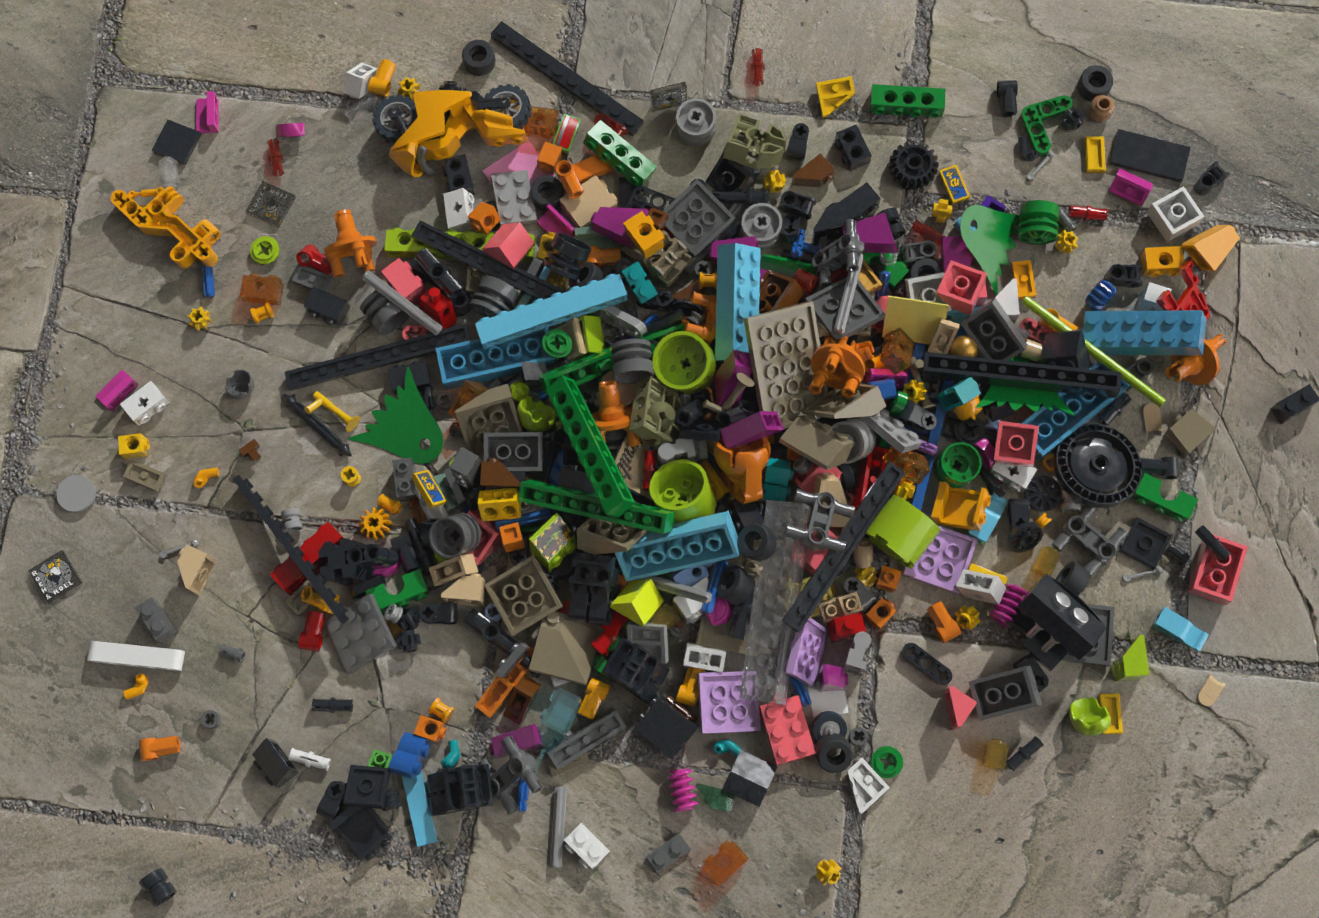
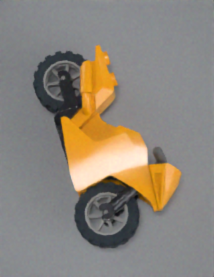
M511 84L492 88L489 94L486 93L485 98L477 91L470 92L467 89H463V91L431 90L414 93L413 101L410 97L406 96L405 98L403 95H398L397 97L393 95L389 96L388 99H383L381 104H377L376 111H373L374 118H372V122L379 137L387 143L391 142L394 144L390 148L389 157L403 171L416 178L422 176L423 172L430 176H435L436 171L429 167L426 162L452 157L461 146L459 140L468 130L476 128L488 146L501 147L509 144L520 145L527 143L525 130L521 129L524 125L528 124L532 108L526 92L523 89L520 90V87L516 85L513 87ZM520 105L519 110L513 109L516 106ZM410 116V120H409V121L404 120L405 118H407V117ZM385 123H392L389 127L385 126Z

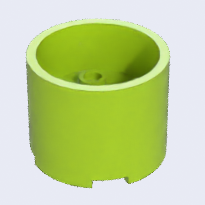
M678 331L665 336L658 343L653 354V368L656 376L663 384L679 394L693 395L699 393L704 388L709 387L714 381V375L718 368L715 354L710 346L694 333ZM689 362L691 366L685 368L683 364Z
M684 459L668 462L654 473L650 481L649 490L655 507L675 511L673 524L715 513L717 503L705 470L696 462Z
M892 495L865 535H870L868 539L888 556L896 560L899 559L900 564L912 569L941 530L915 506L899 496Z

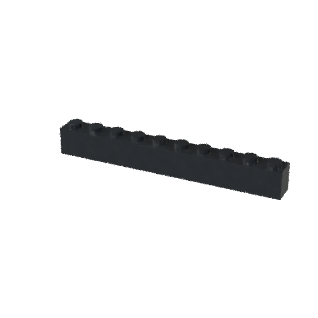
M925 352L921 377L955 382L972 377L977 384L1116 398L1121 389L1122 372Z

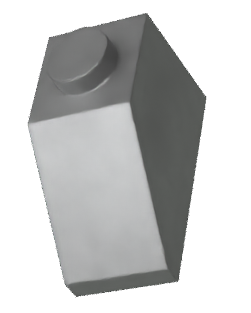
M521 362L525 381L529 389H541L542 385L538 376L551 371V368L547 369L545 363Z

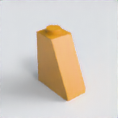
M1216 225L1183 242L1181 246L1202 271H1215L1240 237L1231 225Z

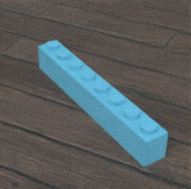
M610 274L603 280L590 281L580 288L575 286L570 288L568 292L562 294L561 292L554 293L550 298L544 300L542 298L533 301V304L527 306L519 305L515 307V310L509 312L502 311L497 313V316L491 318H481L475 325L483 348L487 349L627 301L628 298L620 274Z

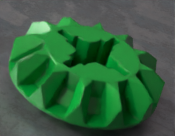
M560 329L548 331L542 340L544 352H547L550 357H556L557 359L566 357L572 349L570 336ZM555 339L557 340L558 344H561L558 350L555 345H552L555 342Z
M883 746L873 753L871 766L881 778L890 779L901 772L903 757L894 747ZM890 754V762L895 766L889 765L884 770V763L879 759H886Z

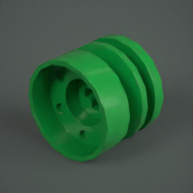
M1032 200L1020 205L1019 220L1021 223L1018 226V238L1020 241L1028 244L1042 245L1053 243L1058 239L1059 226L1057 222L1059 220V206L1056 203L1046 200Z
M964 442L954 443L948 446L936 459L934 465L935 475L939 482H948L950 487H964L980 472L982 465L981 457L972 445Z

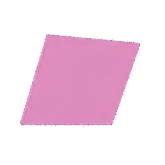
M529 140L482 171L491 184V174L523 170L528 171L530 186L540 176L549 175L556 177L555 174L544 173L537 168L539 153Z

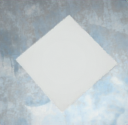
M816 682L815 687L808 686L813 718L825 711H834L838 714L849 713L844 690L820 692L819 682Z

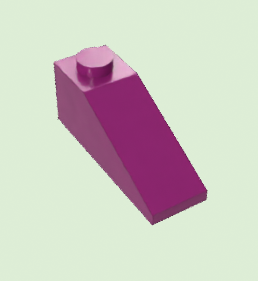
M823 664L819 670L820 692L844 690L845 685H848V673H844V668Z

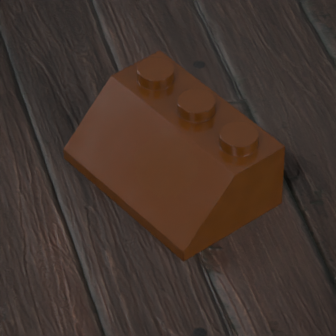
M767 270L760 280L759 314L797 305L805 291L795 279Z

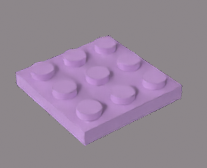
M938 526L941 530L912 569L905 567L903 576L959 595L960 591L956 587L963 569L968 570L978 539Z
M809 618L799 633L795 632L794 639L791 641V652L786 661L785 673L807 686L815 687L829 630L812 618Z
M757 671L697 674L701 734L761 731Z

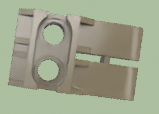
M664 230L661 231L665 237L663 240L664 248L647 259L644 258L635 244L632 249L624 245L620 250L621 255L625 259L630 260L631 263L638 261L644 272L651 279H658L665 288L669 287L693 260L687 254V247L675 237L671 239ZM644 232V233H642L641 235L646 236V235H648L649 233H648V232Z

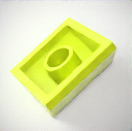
M651 578L633 580L626 585L612 602L610 608L644 627L664 600Z

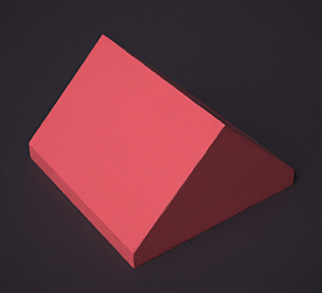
M520 222L503 224L482 248V251L514 269L534 246V241Z
M951 686L944 691V696L953 731L963 725L977 702L954 686Z

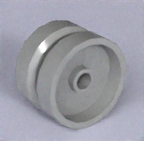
M694 98L680 105L676 114V130L679 138L692 146L704 145L711 141L716 130V113L709 102L704 99Z
M757 203L746 209L741 223L742 238L756 236L761 251L771 249L778 243L782 230L780 212L774 206L767 203Z
M852 417L831 426L834 431L847 435L848 439L854 442L845 464L863 459L873 451L876 444V435L874 430L861 419Z

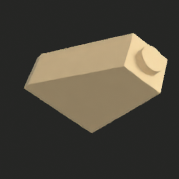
M824 472L823 475L816 474L814 493L829 492L838 502L847 504L841 482L835 474ZM821 501L822 505L828 506L825 502ZM834 513L830 526L844 527L850 518Z

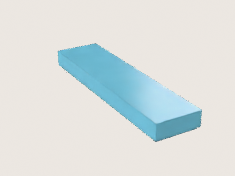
M422 770L419 775H416L414 780L402 776L417 847L438 842Z

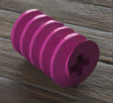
M1007 584L1005 586L1007 591L1004 592L1000 604H994V610L989 612V615L995 622L1007 628L1010 627L1006 622H1014L1010 616L1018 615L1014 609L1020 610L1018 603L1022 601L1023 595L1027 594L1025 589L1015 584Z
M679 769L667 772L673 774L668 777V780L674 781L669 787L676 790L671 793V797L677 798L672 801V805L679 806L673 810L674 813L693 810V807L698 804V802L691 800L696 796L695 793H690V790L694 789L695 786L689 785V782L694 779L687 776V774L692 772V769Z

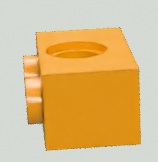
M643 211L623 223L626 234L645 259L664 248L663 240L665 237L659 229H655L653 220L649 215L646 216ZM644 232H648V233H649V234L646 235V236L641 235V234L644 233Z
M1182 246L1144 248L1140 254L1142 274L1149 275V277H1158L1165 274L1177 276L1180 274L1178 270L1184 263ZM1159 260L1165 261L1166 265H1162Z

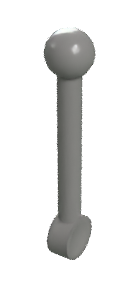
M1049 151L1047 153V157L1038 165V167L1032 173H1029L1027 175L1028 181H1032L1034 179V175L1042 168V166L1049 159L1054 157V153L1052 151Z
M193 539L191 543H188L187 545L196 547L198 546L199 542L198 540ZM186 545L169 551L163 550L160 552V557L166 559L168 555L180 551Z
M1156 567L1154 570L1134 575L1125 574L1122 579L1124 582H1129L1134 578L1155 573L1161 574L1163 569Z

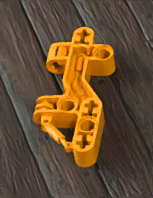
M172 186L165 189L158 187L156 189L141 190V192L132 190L128 194L123 190H116L111 194V202L142 233L146 235L175 237L179 241L170 252L171 259L178 267L188 268L197 259L206 267H212L218 262V256L211 247L220 238L221 232L207 219L202 220L191 229L177 215H173L184 203V197L179 195ZM136 196H156L145 207H140L133 200Z

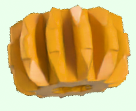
M375 507L372 508V513L365 510L367 516H360V519L364 522L358 523V526L362 528L361 534H366L367 539L373 536L375 541L378 540V535L385 538L383 532H390V529L386 526L392 525V522L388 520L389 514H384L383 509L377 512ZM374 521L377 522V524H378L377 527H374V526H373L372 523H373Z

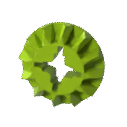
M262 236L252 243L250 254L259 265H267L279 257L280 247L274 238ZM261 246H263L266 249H269V255L263 253Z

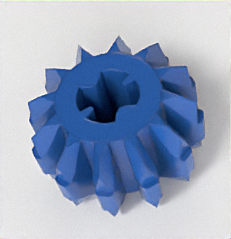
M1101 280L1089 292L1085 299V304L1091 310L1102 311L1114 297L1116 288L1110 282Z

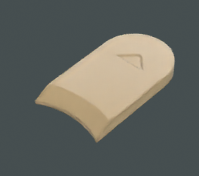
M1153 403L1147 404L1143 408L1145 432H1163L1159 407Z
M1210 674L1198 693L1199 703L1203 706L1213 705L1223 690L1225 683L1217 681Z

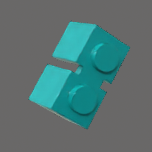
M638 261L620 271L628 286L635 285L631 290L639 304H643L658 294L650 280L644 279L647 275Z
M972 377L953 384L936 396L946 412L967 403L980 395L981 392L979 391L978 384Z
M769 458L764 481L766 493L763 494L762 500L785 504V499L790 497L791 492L788 480L793 479L794 469L790 468L791 461Z

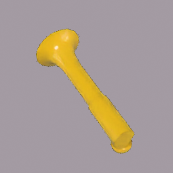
M318 391L313 394L315 401L304 408L307 414H311L319 406H324L346 424L347 432L354 430L360 421L359 416H348Z

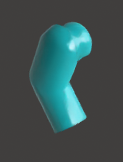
M731 739L717 741L714 744L713 750L717 754L731 752L737 758L741 748Z
M458 740L448 741L450 752L441 760V766L444 769L453 768L461 757Z

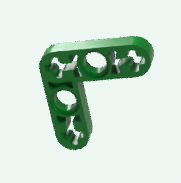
M1063 95L1023 108L1020 119L1030 145L1034 151L1038 152V156H1046L1051 148V143L1042 121L1061 116L1071 109L1073 102L1070 97ZM1061 102H1063V104H1067L1066 108H1064L1063 105L1060 106ZM1047 106L1051 109V113L1046 114L1041 108ZM1027 112L1033 114L1031 119L1029 116H1025ZM1036 127L1040 130V134L1034 135L1030 129ZM1040 143L1041 146H1045L1044 150H1042V148H1038Z
M898 391L896 393L897 397L891 398L888 401L886 409L894 419L904 410L908 399L907 393ZM881 437L878 439L877 446L888 450L889 443Z

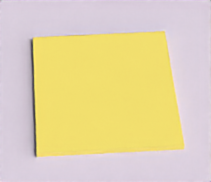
M888 296L882 337L930 344L941 318L946 319L948 305Z

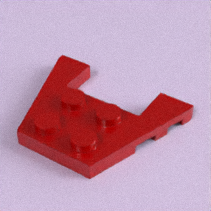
M1187 260L1178 270L1187 285L1180 298L1176 302L1171 292L1167 290L1160 294L1156 302L1164 311L1202 310L1207 321L1210 317V312L1203 292L1200 293L1197 284L1199 279L1197 275H1193L1191 269L1194 266L1193 261Z
M571 599L562 602L563 607L555 612L569 616ZM613 609L610 625H599L605 631L591 645L603 657L607 656L609 647L612 643L614 644L621 627H624L628 618Z

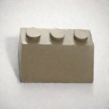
M809 414L796 418L779 440L783 445L825 470L846 463L854 444L852 440L848 439L847 435L834 431L830 425L820 423L814 416Z

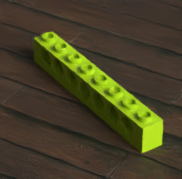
M393 228L392 230H386L384 251L387 257L414 258L418 251L427 248L436 259L455 260L427 245L421 246V242L411 237L415 229L402 230L400 228ZM448 230L446 232L472 246H475L477 243H483V246L479 248L481 250L495 234L494 232L484 234L476 233L475 231L463 233L455 230ZM528 233L534 241V246L520 262L532 263L535 258L536 239L535 235ZM404 240H409L408 244L402 245Z

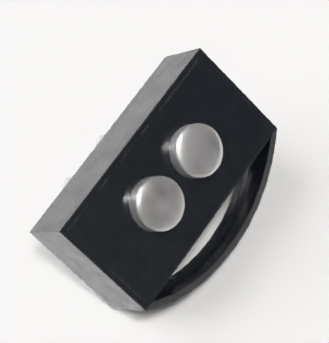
M1044 574L1030 588L1018 605L1021 613L1024 616H1029L1036 624L1026 634L1028 638L1031 639L1040 630H1045L1051 635V639L1042 646L1044 652H1047L1056 643H1060L1066 649L1069 656L1080 660L1096 645L1107 628L1097 614L1076 593L1047 574Z

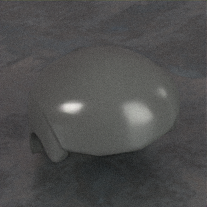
M244 369L235 370L234 375L226 380L225 390L228 396L236 400L247 398L253 392L254 381L250 372Z

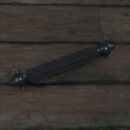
M295 394L283 395L285 406L287 408L292 406L293 411L332 447L338 449L339 456H352L350 444H343L342 440L313 413L307 414L304 410L305 406L300 402H296Z

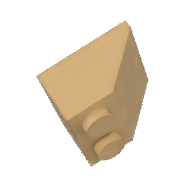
M186 544L185 548H182L179 552L177 563L185 588L200 596L217 560L207 553Z
M471 573L469 576H462L441 593V598L445 603L485 607L487 589L484 585L486 581L480 574Z

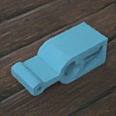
M996 493L993 494L989 507H986V522L984 525L982 524L981 531L969 530L967 536L978 539L977 542L984 546L1009 501L1003 497L999 498Z
M1166 607L1160 609L1151 625L1170 638L1186 644L1197 652H1200L1209 636L1208 633L1198 629L1190 621Z

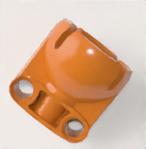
M722 437L719 441H715L713 455L718 467L722 470L720 474L721 480L725 483L729 492L741 504L763 499L762 470L768 463L771 451L770 443L766 437L737 448H727L722 441Z

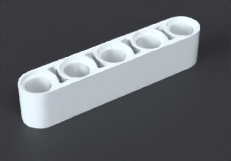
M90 641L87 661L182 671L185 651Z

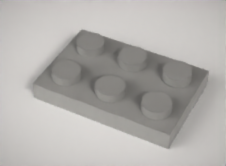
M528 171L491 174L497 213L501 218L499 221L500 227L503 224L518 222L522 225L537 223L534 202L530 193L531 186Z
M885 408L880 410V413L874 417H858L900 453L918 449L923 443L918 439L916 433L907 430L904 424L889 415V411Z

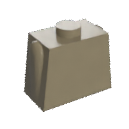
M1191 409L1183 417L1179 414L1171 422L1173 426L1165 434L1185 458L1216 427Z

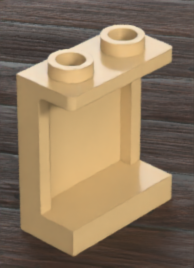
M596 175L581 184L584 193L580 197L569 199L568 195H565L559 199L562 209L577 228L587 227L591 224L590 220L593 213L598 212L600 207L618 208V199L613 193L610 194L608 192V187L604 180H599Z

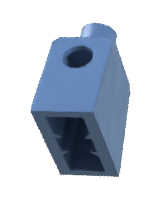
M716 562L672 571V578L676 583L692 587L709 576V567Z

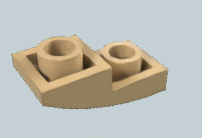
M857 591L818 604V609L824 623L834 618L863 610Z

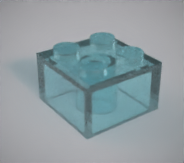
M559 687L557 691L554 690L549 698L551 704L548 709L544 708L540 719L543 727L565 738L583 701L580 697Z

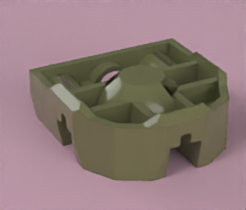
M739 114L728 139L723 158L738 162L755 170L778 166L781 163L786 147L785 134L772 124H770L768 131L761 133V129H758L760 120ZM739 135L744 136L743 142L738 140ZM749 155V156L752 157V158H758V159H757V160H753V162H751V161H749L750 158H748L747 156Z
M651 376L637 382L629 430L645 440L655 439L654 446L660 447L663 443L674 444L676 439H681L680 431L684 426L678 424L675 417L679 408L684 405L679 399L678 393Z

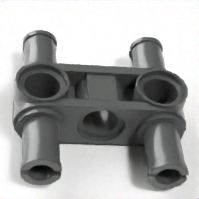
M848 219L844 222L845 234L833 243L829 244L830 239H827V237H820L818 239V252L812 259V265L819 274V287H822V289L832 285L831 274L847 264L846 270H849V272H856L859 269L858 257L864 250V243L860 241V237L857 234V222L854 219Z
M797 489L794 501L809 505L812 508L807 528L801 529L788 524L784 536L801 541L810 551L828 549L843 554L846 542L830 538L828 532L834 513L851 519L855 506L838 502L829 492L811 494ZM821 501L825 502L828 506L822 505ZM811 537H816L819 542L814 541Z
M1086 505L1079 513L1074 514L1062 527V533L1051 545L1055 550L1061 552L1073 540L1092 557L1084 567L1090 572V578H1092L1101 566L1107 565L1119 549L1118 546L1129 534L1122 527H1118L1116 532L1107 539L1088 523V520L1098 508ZM1071 523H1076L1079 527V530H1073L1071 528ZM1102 548L1109 551L1108 557L1101 553Z
M512 735L501 741L510 756L509 760L496 771L489 757L477 763L478 765H489L492 797L501 801L508 815L519 809L510 793L522 780H525L532 794L537 793L543 788V785H541L534 773L536 765L534 757L520 750Z

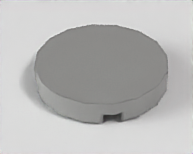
M72 475L62 480L56 493L60 506L72 513L86 511L94 503L97 494L95 485L90 479L82 475Z

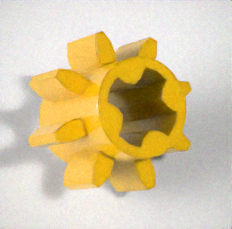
M405 77L402 82H398L400 86L397 89L398 93L402 94L405 98L408 96L413 100V94L417 93V90L420 89V85L416 83L415 78L409 79Z
M778 170L767 172L766 177L763 178L765 190L769 189L771 193L782 191L783 186L786 185L785 174L780 175Z
M939 199L938 203L933 204L931 217H936L935 222L944 223L946 219L951 218L953 206L948 205V200Z
M1063 230L1058 234V239L1054 246L1059 250V253L1066 252V254H1069L1078 247L1075 244L1078 238L1073 234V231L1066 232V230Z
M202 306L199 309L192 308L191 314L187 315L191 320L188 324L191 327L195 326L197 331L200 328L208 329V324L212 322L208 317L211 313L208 310L204 312Z
M915 379L910 380V383L904 384L903 392L908 394L907 401L917 404L919 401L925 400L924 395L927 390L923 386V382L917 383Z
M903 476L894 489L893 495L899 496L904 500L907 497L912 498L915 491V486L912 485L913 481Z
M872 565L868 568L857 567L854 571L856 574L855 578L859 579L865 587L867 585L872 587L878 580L876 577L878 572Z
M963 605L955 613L958 616L956 623L962 629L969 628V630H972L980 623L978 619L980 613L974 606L967 608L966 605Z
M830 859L829 862L822 860L816 866L817 873L815 876L823 885H826L827 882L834 884L840 878L839 871L841 868L833 859Z

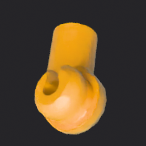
M218 467L200 470L193 480V485L196 488H202L209 478L219 477Z
M140 673L135 677V686L123 691L126 700L142 695L145 692L149 683L147 676Z

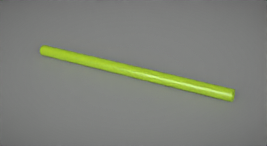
M1026 296L1022 301L1024 306L1059 332L1072 330L1030 297ZM1085 339L1089 355L1109 370L1122 372L1121 379L1158 407H1162L1166 399Z

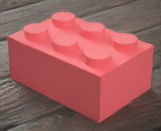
M1214 535L1216 538H1219L1218 541L1231 554L1223 561H1220L1210 549L1206 548L1207 545L1202 541L1187 592L1222 605H1227L1233 600L1248 546Z
M799 695L759 707L776 766L816 754Z

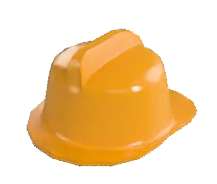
M979 395L967 403L951 409V411L962 421L970 418L976 420L975 415L982 410V407L976 408L980 402Z

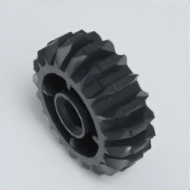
M914 140L911 145L907 141L904 143V147L899 145L897 150H893L889 159L888 167L891 169L890 175H894L893 180H899V186L905 184L906 189L909 186H912L913 190L916 189V186L920 189L924 185L928 186L930 181L935 179L934 175L938 173L939 162H936L938 159L937 155H933L934 149L928 151V145L923 147L922 142L915 145ZM914 163L918 167H911L910 164Z

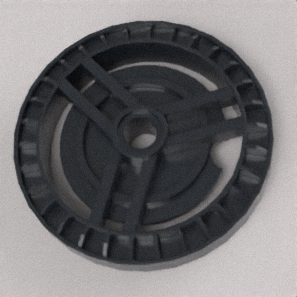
M1084 424L1070 436L1066 437L1065 440L1061 441L1055 449L1054 470L1059 483L1071 497L1087 506L1109 508L1122 504L1130 498L1141 482V459L1135 446L1125 435L1109 426ZM1083 438H1089V439H1085V440H1083V441H1081V442L1077 441V440H1080V439H1083ZM1112 445H1113L1119 452L1115 451V450L1112 448ZM1067 455L1070 457L1071 471L1068 466ZM1128 468V479L1125 487L1115 493L1103 494V492L1112 491L1121 485L1126 477Z

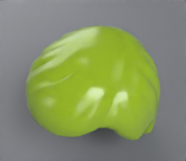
M527 396L518 404L520 422L530 432L549 430L557 422V411L553 407L546 406L541 400L533 402L532 397Z
M1093 697L1075 700L1069 706L1071 723L1075 730L1082 735H1099L1105 732L1111 724V717L1106 707L1103 706L1102 708L1098 704L1097 699Z

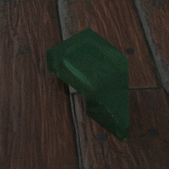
M696 783V788L703 796V801L706 805H709L710 808L732 812L735 795L720 788Z

